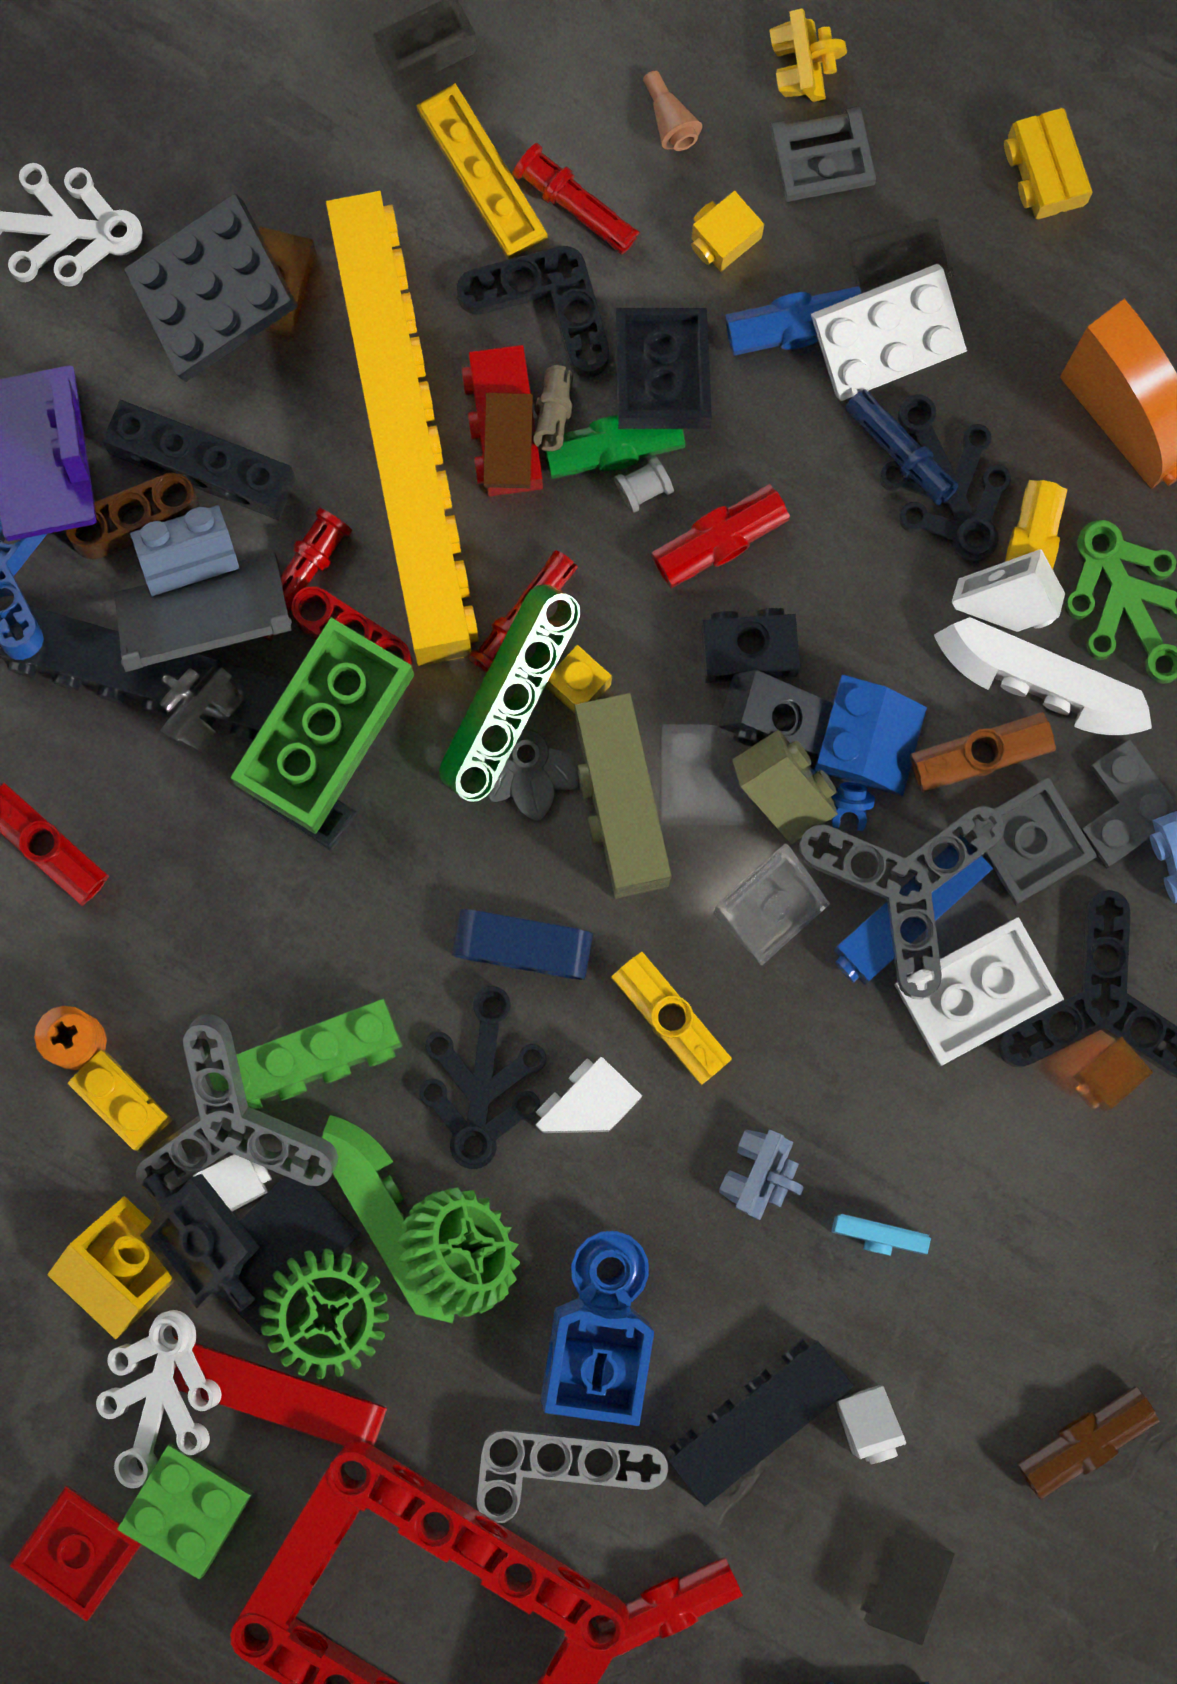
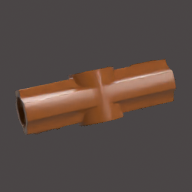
M1044 712L991 729H978L969 736L910 754L916 782L921 792L924 793L975 776H987L997 769L1054 752L1056 747L1050 723L1045 717ZM984 742L990 745L994 751L993 761L990 763H980L974 759L971 752L972 744Z

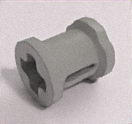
M655 455L648 458L646 466L626 476H623L621 473L614 476L616 486L632 513L639 511V505L660 493L669 495L674 492L666 470Z

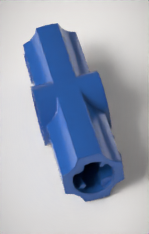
M859 286L811 296L807 292L792 293L775 299L768 306L726 314L727 337L733 356L781 346L785 350L798 349L818 342L811 314L862 294Z

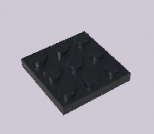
M235 193L124 269L177 376L185 382L298 307L244 201Z

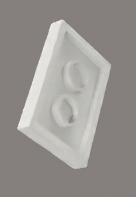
M939 264L811 314L836 397L840 401L851 398L858 392L862 393L864 389L871 390L967 351L945 272Z
M1019 917L940 959L941 984L938 990L931 996L921 1000L912 999L900 990L898 982L894 984L939 1067L1064 1000ZM921 969L906 978L908 983H916L917 990H924L925 983L932 980L931 972L925 973Z

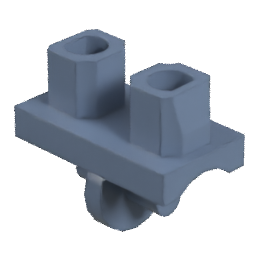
M770 1129L767 1134L745 1130L738 1145L737 1153L755 1161L748 1178L729 1170L724 1177L719 1193L737 1204L735 1208L758 1220H761L768 1202L781 1207L787 1191L801 1196L804 1186L793 1181L799 1164L787 1159L793 1142L784 1138L782 1134Z

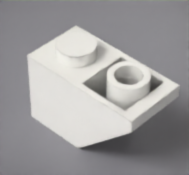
M600 1057L594 1064L587 1058L568 1078L574 1084L562 1098L554 1092L536 1111L542 1118L536 1124V1127L542 1133L609 1132L642 1098V1095L603 1057Z
M877 1385L840 1397L835 1401L852 1455L859 1459L865 1458L866 1462H870V1464L879 1463L898 1456L896 1447L905 1445L906 1441L883 1386Z

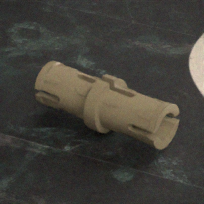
M554 365L546 369L541 398L538 397L536 400L535 413L538 421L533 441L538 447L541 444L542 435H544L541 447L544 451H556L561 448L566 418L569 419L571 417L572 403L569 395L573 383V373L568 370L565 381H563L566 367Z

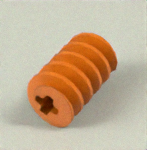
M60 1006L52 1008L41 1017L35 1029L34 1039L37 1050L44 1059L65 1069L80 1070L100 1050H106L107 1038L103 1026L96 1018L76 1007ZM72 1029L77 1034L72 1037L74 1045L68 1047L64 1043L69 1040L68 1031Z

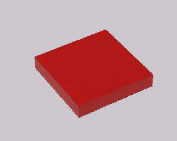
M67 1485L9 1566L87 1622L142 1544L117 1530L121 1524Z

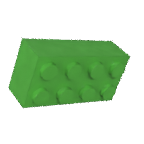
M331 617L232 774L231 779L235 786L316 834L414 677L412 665Z

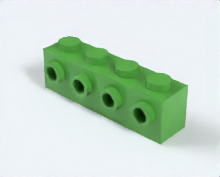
M381 999L236 1054L248 1107L259 1110L263 1108L261 1100L277 1094L280 1100L297 1096L307 1091L306 1083L322 1077L325 1084L339 1080L351 1074L349 1067L366 1060L369 1067L381 1064L395 1058L393 1050L403 1046L385 1000ZM215 1072L208 1073L214 1090L225 1091L229 1089L227 1079L223 1075Z

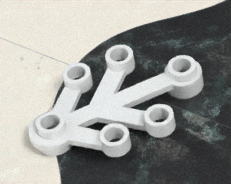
M37 163L25 165L20 170L19 180L24 190L34 194L52 216L0 211V235L5 231L48 236L29 252L18 251L10 257L8 262L9 270L12 276L20 282H28L34 279L40 267L77 238L94 240L77 256H62L54 264V273L58 281L64 286H75L82 280L83 274L109 253L117 256L130 254L138 248L143 237L142 226L138 218L126 210L113 211L94 188L90 173L80 167L69 170L65 175L64 183L68 193L74 198L82 199L98 221L78 219L49 184L45 169ZM31 173L42 175L41 181L36 185L27 184V177ZM83 177L87 179L85 187L82 189L72 188L71 184L75 178ZM117 225H123L127 227V232L123 237L116 238L111 235L112 229ZM22 260L31 262L30 269L25 273H19L15 269L18 262ZM70 264L76 266L77 269L73 276L63 277L61 275V270L64 266Z
M169 1310L159 1314L152 1323L148 1337L132 1345L124 1344L116 1347L108 1355V1366L111 1371L116 1375L123 1376L137 1370L141 1360L158 1353L152 1373L123 1388L115 1387L104 1391L98 1396L96 1401L99 1414L106 1419H114L125 1414L129 1405L146 1397L134 1446L119 1454L114 1465L117 1479L128 1488H138L144 1485L158 1462L153 1450L164 1408L177 1434L176 1443L182 1453L194 1455L206 1449L210 1441L207 1429L202 1424L193 1423L173 1380L176 1364L189 1388V1403L195 1410L206 1411L218 1405L221 1400V1389L215 1381L205 1379L192 1351L196 1342L195 1326L185 1313L178 1310ZM172 1327L175 1328L178 1334V1340L172 1335ZM121 1353H124L128 1359L127 1367L121 1362ZM201 1388L207 1391L209 1396L208 1402L202 1399L200 1394ZM110 1396L116 1401V1410L112 1409L109 1404ZM189 1432L196 1436V1446L190 1442ZM137 1459L142 1463L143 1471L138 1467Z

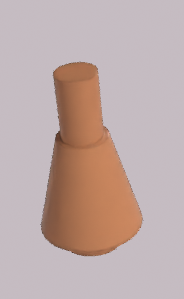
M658 71L649 72L643 77V82L654 101L653 107L662 147L664 149H674L675 151L688 149L698 140V135L702 130V123L669 92Z

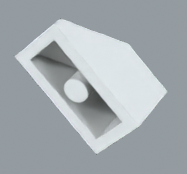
M1042 549L959 578L952 604L956 610L1018 632L1030 627L1043 628L1055 621L1056 618H1059L1065 592Z

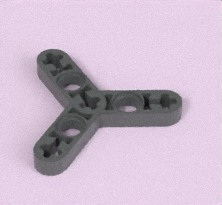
M979 806L967 812L905 859L831 826L821 824L806 830L800 840L799 852L804 863L811 868L887 900L899 988L906 996L921 1000L931 996L938 990L942 978L931 893L992 849L1003 837L1005 826L1001 814L995 809ZM977 817L981 822L987 819L991 820L994 825L989 831L992 839L987 840L983 835L977 837L968 845L975 853L968 855L964 843L952 833L958 829L963 838L974 829L975 823L972 820L973 818ZM821 835H825L829 838L828 846L839 852L842 850L843 843L852 846L843 859L842 870L833 867L838 857L828 853H824L821 859L813 857L814 848L807 845L809 839L817 841ZM944 843L952 845L958 853L957 864L950 869L937 867L932 860V851L935 846ZM858 853H869L875 858L878 866L875 875L864 879L859 878L853 873L850 865L851 859ZM886 861L895 865L890 872L892 875L899 878H904L908 872L916 875L914 883L920 886L919 892L911 891L907 896H903L899 893L901 885L889 879L886 881L885 889L877 886L876 883L885 873ZM917 918L925 924L927 934L921 943L910 944L902 938L900 926L905 919ZM929 948L931 957L922 956L920 959L923 972H931L932 980L925 983L924 990H917L916 983H908L906 978L907 975L914 972V958L911 957L904 960L902 951L916 953Z
M205 1014L198 1016L187 1029L183 1037V1046L199 1116L145 1154L136 1170V1179L140 1187L142 1188L141 1184L154 1174L152 1168L160 1169L171 1158L174 1164L166 1175L161 1173L159 1177L169 1190L173 1191L192 1178L194 1174L202 1171L228 1152L306 1185L319 1186L326 1183L338 1164V1154L335 1147L319 1136L248 1107L233 1038L228 1024L216 1015ZM202 1031L206 1032L209 1039H216L211 1050L206 1039H199ZM211 1053V1059L206 1060L208 1055ZM215 1072L223 1075L227 1079L229 1089L225 1091L212 1089L207 1084L206 1074ZM223 1118H228L232 1121L231 1131L222 1128ZM249 1126L254 1130L250 1135L249 1139L246 1140L244 1139V1136L247 1133V1128ZM262 1134L276 1136L282 1143V1150L279 1152L266 1150L260 1144L259 1136ZM193 1139L198 1141L204 1148L205 1154L201 1157L190 1156L184 1151L182 1140ZM293 1146H296L298 1149L294 1159L288 1158ZM311 1155L320 1158L318 1168L309 1165Z

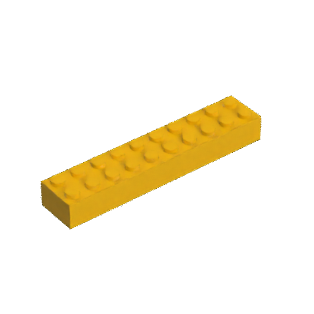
M381 191L328 200L326 205L418 666H424L468 657L471 652L470 643L479 641L473 606L463 607L462 598L470 597L464 561L454 562L453 554L461 552L455 515L445 517L444 510L452 508L446 470L436 472L435 467L436 465L443 464L437 425L427 427V421L435 420L428 381L418 382V378L425 377L426 373L419 336L413 338L409 336V334L417 333L411 294L410 292L401 294V290L409 289L402 249L392 250V247L400 246L393 204L383 206Z

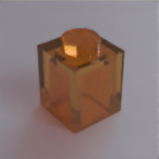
M1123 1037L1112 1041L1073 1076L1080 1084L1075 1090L1090 1108L1094 1110L1099 1106L1105 1112L1114 1108L1148 1078L1153 1071Z

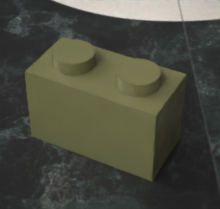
M779 729L732 759L740 787L791 844L801 839L806 830L812 826L824 824L838 815L831 797L836 794V789L828 775L823 770L815 772L810 766L811 760L798 741L790 743Z

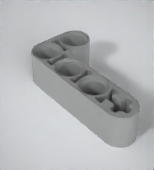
M510 1429L497 1430L491 1433L485 1440L482 1449L477 1508L479 1512L497 1523H505L512 1519L520 1505L523 1477L640 1490L654 1489L660 1486L666 1479L668 1463L662 1451L656 1446L649 1444ZM506 1438L515 1443L518 1455L514 1462L508 1465H500L492 1459L490 1448L494 1441ZM546 1444H557L565 1453L564 1463L556 1470L545 1469L538 1462V1451ZM593 1449H604L612 1456V1466L603 1475L592 1474L585 1466L586 1455ZM628 1450L626 1461L641 1462L643 1454H651L653 1463L660 1465L659 1471L651 1472L649 1479L643 1480L638 1470L625 1468L626 1478H616L620 1468L618 1451ZM494 1487H503L512 1496V1506L503 1513L492 1512L485 1503L486 1493Z

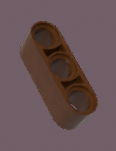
M179 473L164 474L94 502L97 521L93 525L101 528L100 534L96 539L89 542L79 540L80 533L87 526L68 529L66 534L78 554L87 559H99L134 545L130 533L142 529L146 524L153 521L165 522L175 519L199 507L198 497L187 477ZM181 491L187 494L186 500L177 507L165 505L166 498L172 492ZM138 508L144 511L143 517L137 523L129 525L122 522V518L128 510Z

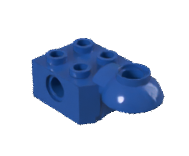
M618 1231L599 1232L587 1238L576 1250L571 1264L572 1281L579 1294L578 1298L555 1308L540 1402L544 1412L548 1414L639 1426L654 1330L650 1323L630 1306L631 1302L638 1297L646 1285L649 1277L648 1258L643 1247L631 1236ZM607 1257L619 1259L621 1261V1268L616 1276L605 1279L597 1275L598 1264Z

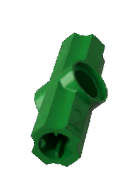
M612 415L590 423L588 428L564 433L561 448L556 451H544L551 479L597 468L603 472L627 468L636 464L640 458L685 448L683 429H618V415Z

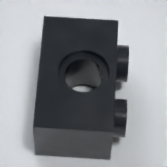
M766 608L758 610L757 616L739 617L736 611H720L712 613L711 619L703 620L701 633L705 683L731 681L734 674L758 670L774 678L797 677L800 670L796 614H785L783 608ZM744 634H753L761 640L763 648L758 653L747 654L740 650L737 640Z
M758 670L733 675L718 727L734 733L733 739L748 746H754L779 729L790 743L798 741L809 757L818 756L833 703ZM773 712L775 713V715H776V717H777V726H776V727L774 726L773 721H772V713H773Z

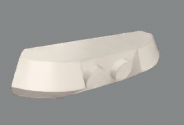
M971 617L956 622L934 634L938 645L948 660L964 676L989 690L994 678L1002 681L1000 686L1012 694L1026 697L1027 693L1044 699L1043 705L1054 712L1063 715H1069L1070 711L1077 713L1074 727L1092 733L1126 735L1152 728L1149 707L1142 691Z

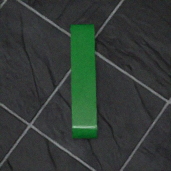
M538 585L531 589L525 597L441 761L439 776L442 783L467 801H480L492 791L578 623L580 607L577 601L571 595L551 585ZM557 600L556 612L547 619L546 611L548 606ZM536 642L535 653L531 658L525 660L526 649L530 644ZM515 684L514 694L510 699L503 702L505 690L510 685ZM494 725L492 737L482 743L483 733L487 728ZM473 767L471 778L464 784H461L460 780L464 771Z

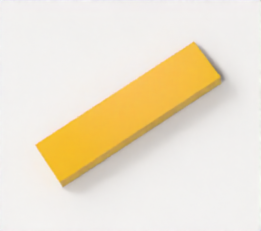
M456 83L417 104L418 113L507 259H513L548 239L546 230Z

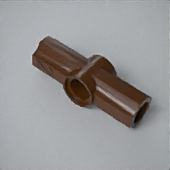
M1134 1386L1095 1413L1090 1411L1067 1424L1057 1433V1438L1023 1458L1022 1461L1017 1463V1466L1039 1499H1043L1079 1474H1088L1106 1464L1119 1453L1118 1449L1139 1437L1160 1421L1148 1399L1138 1387Z

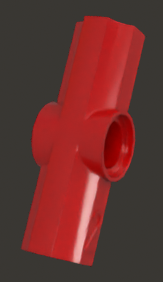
M769 484L729 508L722 506L704 515L691 526V530L651 552V557L663 580L672 589L713 564L715 567H718L736 558L749 548V543L789 521L790 515L779 493Z
M6 783L0 786V834L77 903L83 906L101 890L109 875ZM43 833L52 834L54 837V847L43 856L35 855L32 849L35 838Z
M726 1557L702 1566L682 1578L674 1576L641 1592L640 1598L625 1604L629 1611V1624L623 1642L614 1657L623 1655L658 1636L660 1639L674 1635L698 1622V1617L742 1597L743 1594ZM602 1615L596 1618L600 1632L609 1633L616 1629L613 1620L609 1617Z

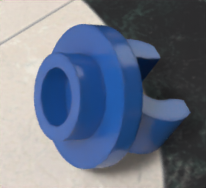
M854 782L841 783L839 788H835L836 794L831 796L838 815L831 819L833 828H839L841 816L846 812H852L857 815V830L863 831L867 824L866 810L874 807L875 797L867 792V787Z

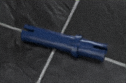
M864 389L862 393L858 392L851 398L845 408L848 414L858 421L869 435L890 454L901 467L900 473L906 479H913L936 505L946 502L956 492L958 483L933 459V452L927 446L921 447L888 411L877 402L868 390Z

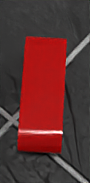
M316 586L306 587L294 596L292 613L298 627L311 638L317 640L332 617L347 627L357 626L365 631V638L387 651L400 653L404 657V661L412 665L409 648L400 638L324 589ZM312 601H318L326 606L324 616L316 621H308L302 617L304 606Z

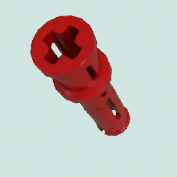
M533 144L515 166L512 176L516 179L524 178L543 194L542 199L546 203H558L595 234L608 242L619 254L623 255L635 242L640 231L626 223L614 211L581 187L574 180L575 175L572 174L573 171L569 167L561 168L542 153L543 147L540 144Z
M320 507L315 512L317 519L302 540H296L293 544L294 549L292 551L295 555L280 576L288 614L292 609L294 596L301 589L308 586L318 570L328 569L331 564L329 560L331 554L344 536L349 537L353 532L347 524ZM274 634L263 636V638L271 642Z
M554 550L543 568L534 577L507 615L493 621L491 624L493 630L480 648L469 653L468 658L471 662L487 673L530 590L543 584L551 585L561 590L567 580L576 572L578 566L568 556Z

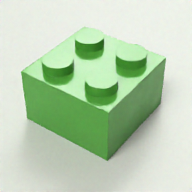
M172 1443L166 1447L117 1530L200 1580L206 1575L255 1491L196 1455L182 1453L177 1444Z

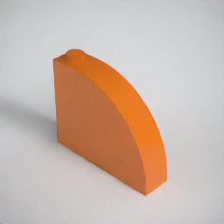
M1124 298L1086 328L1060 378L1151 489L1162 481L1167 486H1170L1177 481V373L1152 333Z

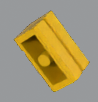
M1059 108L1042 113L1040 116L1035 115L1013 123L1008 134L1009 139L1004 140V149L1010 166L1018 165L1023 180L1018 182V191L1024 208L1032 207L1035 219L1039 220L1056 215L1062 211L1066 212L1086 205L1093 192L1065 109Z
M100 1050L68 1082L71 1088L134 1151H142L173 1120L122 1069L119 1063L103 1050Z

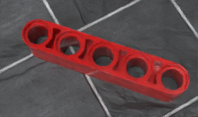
M198 1343L194 1344L192 1351L205 1379L215 1381L221 1389V1400L218 1404L343 1446L352 1442H365L375 1447L387 1407ZM176 1364L173 1380L179 1391L188 1394L189 1388ZM201 1388L200 1394L202 1399L209 1401L207 1391Z

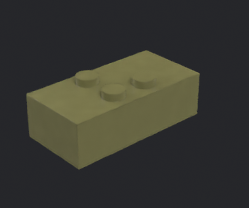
M631 693L576 704L575 724L584 764L578 765V778L583 799L592 797L596 815L588 817L593 844L602 843L614 899L669 887L672 875Z

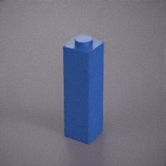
M959 835L958 838L964 843L968 855L975 853L968 846L970 843L967 839ZM948 845L933 859V862L941 869L953 868L957 864L958 853L952 845ZM982 856L931 893L935 921L993 869ZM915 876L901 888L899 892L901 895L907 896L911 891L919 892L920 886L914 883ZM887 902L834 949V952L839 956L835 964L853 983L859 978L866 985L894 959ZM917 918L905 919L900 926L902 938L910 944L926 930L925 924Z

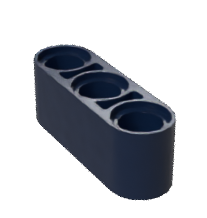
M460 909L452 956L563 978L585 980L593 933L516 917Z

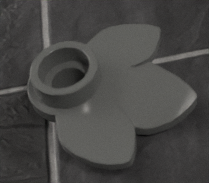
M523 729L488 796L491 802H499L512 796L522 813L535 821H540L551 807L554 789L571 790L578 787L577 769L566 752L547 747L546 741L539 733L530 729ZM524 744L531 745L534 749V754L528 761H521L517 757L518 748Z

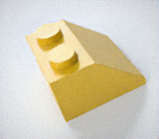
M125 1196L73 1240L47 1274L115 1339L136 1322L175 1281L140 1236L152 1221Z

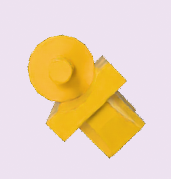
M804 9L789 11L791 21L770 29L771 43L775 54L779 57L795 53L797 60L796 65L777 69L778 89L784 97L807 95L812 102L824 100L826 96L821 62L824 74L836 73L835 60L847 54L846 41L832 39L831 28L821 27L817 30L819 38L817 42L815 22L812 19H806Z

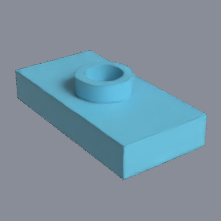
M844 1214L835 1216L831 1233L864 1240V1250L891 1256L893 1247L918 1254H928L931 1241L927 1234Z

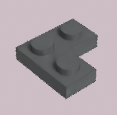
M1130 739L1090 767L1116 803L1113 808L1082 829L1083 834L1106 869L1150 839V835L1155 833L1154 819L1177 811L1176 801Z

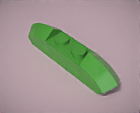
M330 1115L322 1138L330 1142L338 1154V1164L333 1175L416 1315L453 1323L454 1315L444 1316L441 1306L429 1308L427 1294L415 1295L418 1285L414 1279H404L410 1269L408 1264L398 1260L406 1252V1249L397 1242L402 1234L405 1233L401 1226L405 1221V1217L397 1205L404 1198L390 1175L382 1180L378 1173L393 1163L392 1159L384 1148L363 1129L349 1121Z

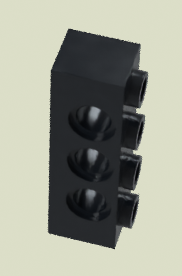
M121 399L102 440L109 455L161 475L168 473L182 474L188 478L196 489L278 521L296 480L292 466Z

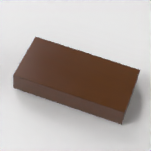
M486 393L484 487L530 489L533 394Z

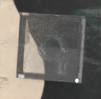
M785 843L718 903L713 914L762 966L830 903L793 850Z

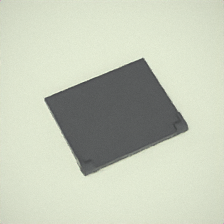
M275 552L238 561L240 569L151 597L147 584L114 592L120 637L121 664L125 672L271 634L275 635L291 631L292 621L288 616Z

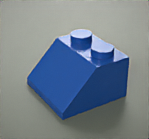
M841 675L814 771L823 770L830 777L903 796L912 765L910 754L915 753L927 707L888 687Z

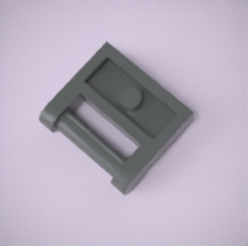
M860 106L846 108L843 114L785 124L784 120L770 123L772 143L776 152L786 202L875 185L876 175ZM847 131L851 137L850 140L792 151L790 142Z

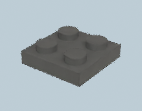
M1049 777L995 808L1004 820L1005 831L1001 840L984 855L1015 906L1097 857ZM976 819L974 821L975 827L971 831L973 837L976 839L983 835L987 840L992 839L989 832L994 826L992 821L987 819L981 822L979 819Z

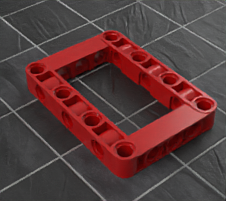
M352 1442L344 1446L331 1462L235 1622L230 1634L233 1650L241 1659L281 1684H331L330 1676L335 1674L344 1676L349 1680L350 1684H401L296 1619V1616L359 1511L362 1510L364 1512L366 1508L400 1528L397 1533L446 1563L450 1559L482 1579L481 1585L529 1615L534 1611L565 1631V1639L537 1684H597L623 1642L629 1624V1611L625 1603L617 1596L381 1450L365 1442ZM356 1461L364 1466L366 1479L355 1480L349 1477L345 1471V1462ZM431 1512L443 1514L449 1522V1529L445 1531L433 1529L427 1522L426 1514ZM513 1564L527 1566L532 1573V1579L527 1582L515 1580L510 1575L509 1566ZM597 1615L607 1616L613 1620L616 1629L609 1633L599 1632L593 1627L591 1619ZM258 1623L264 1626L269 1634V1639L263 1641L255 1639L249 1632L248 1624Z

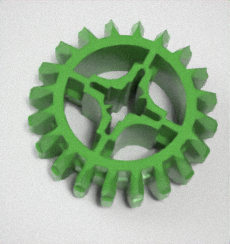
M456 1187L445 1191L442 1190L441 1192L436 1191L426 1196L425 1200L413 1206V1209L409 1211L410 1216L401 1224L405 1233L402 1234L397 1242L406 1249V1252L398 1260L408 1264L410 1271L404 1279H414L418 1287L415 1295L427 1294L429 1308L441 1306L444 1316L457 1313L460 1318L464 1316L469 1317L478 1312L483 1313L493 1308L494 1304L502 1301L509 1294L508 1288L517 1280L512 1271L520 1264L512 1256V1252H514L519 1244L509 1240L508 1233L513 1226H503L499 1220L502 1210L491 1211L489 1209V1198L477 1199L474 1190L461 1192Z
M324 1249L322 1263H316L313 1252L309 1250L304 1253L307 1266L300 1268L294 1258H290L287 1260V1264L293 1274L287 1278L280 1271L273 1273L274 1280L281 1285L280 1290L272 1287L264 1288V1296L274 1301L275 1305L260 1306L259 1313L265 1318H273L274 1320L263 1324L261 1331L264 1336L277 1335L269 1342L268 1347L272 1353L285 1349L280 1359L285 1367L291 1365L299 1358L296 1370L302 1376L309 1371L311 1364H315L314 1370L318 1379L325 1377L326 1365H332L334 1373L337 1377L344 1375L341 1362L349 1360L352 1367L358 1369L361 1367V1362L356 1354L360 1350L371 1357L375 1354V1349L367 1342L369 1337L376 1340L384 1339V1331L373 1324L388 1321L389 1314L387 1311L374 1309V1307L387 1302V1296L384 1292L370 1293L378 1287L380 1280L376 1275L362 1279L368 1269L365 1262L360 1261L349 1270L352 1256L349 1253L343 1252L337 1264H334L332 1250ZM323 1277L338 1278L351 1284L352 1287L346 1291L340 1289L334 1293H323L315 1287L312 1280ZM300 1289L306 1299V1307L303 1313L295 1318L296 1323L287 1329L286 1312L288 1304L296 1291ZM312 1296H316L320 1304H325L328 1309L331 1304L335 1306L330 1310V1314L336 1331H332L328 1323H323L320 1318L318 1322H314L318 1317V1313ZM361 1299V1318L356 1330L348 1338L343 1329V1319L349 1311L354 1309L352 1304ZM316 1334H324L329 1336L336 1346L329 1349H312L301 1345L297 1340L303 1336L308 1339Z

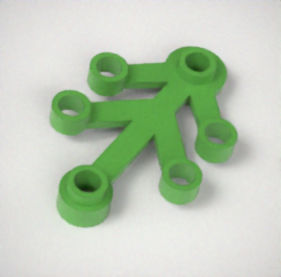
M1096 520L1088 523L1081 530L1077 539L1078 551L1085 562L1076 590L1070 594L1065 603V609L1072 618L1084 619L1088 617L1095 607V599L1092 593L1103 568L1111 587L1097 630L1087 640L1086 649L1088 654L1096 660H1104L1114 652L1116 648L1114 636L1124 609L1148 655L1145 661V669L1148 676L1153 681L1162 684L1174 681L1177 678V647L1163 643L1142 601L1168 609L1170 615L1177 619V608L1175 606L1177 592L1129 576L1121 560L1147 567L1151 577L1163 580L1175 571L1177 566L1175 556L1168 550L1153 551L1124 541L1120 529L1109 521ZM1095 537L1104 538L1108 544L1107 550L1097 551L1094 549L1092 539ZM1159 557L1166 559L1169 563V570L1166 572L1158 571L1154 566V559ZM1076 597L1084 598L1088 603V609L1084 612L1075 610L1072 605L1073 599ZM1099 637L1106 639L1109 643V650L1104 653L1097 651L1093 645L1094 639ZM1164 658L1170 662L1171 670L1169 673H1161L1157 670L1155 666L1157 659Z

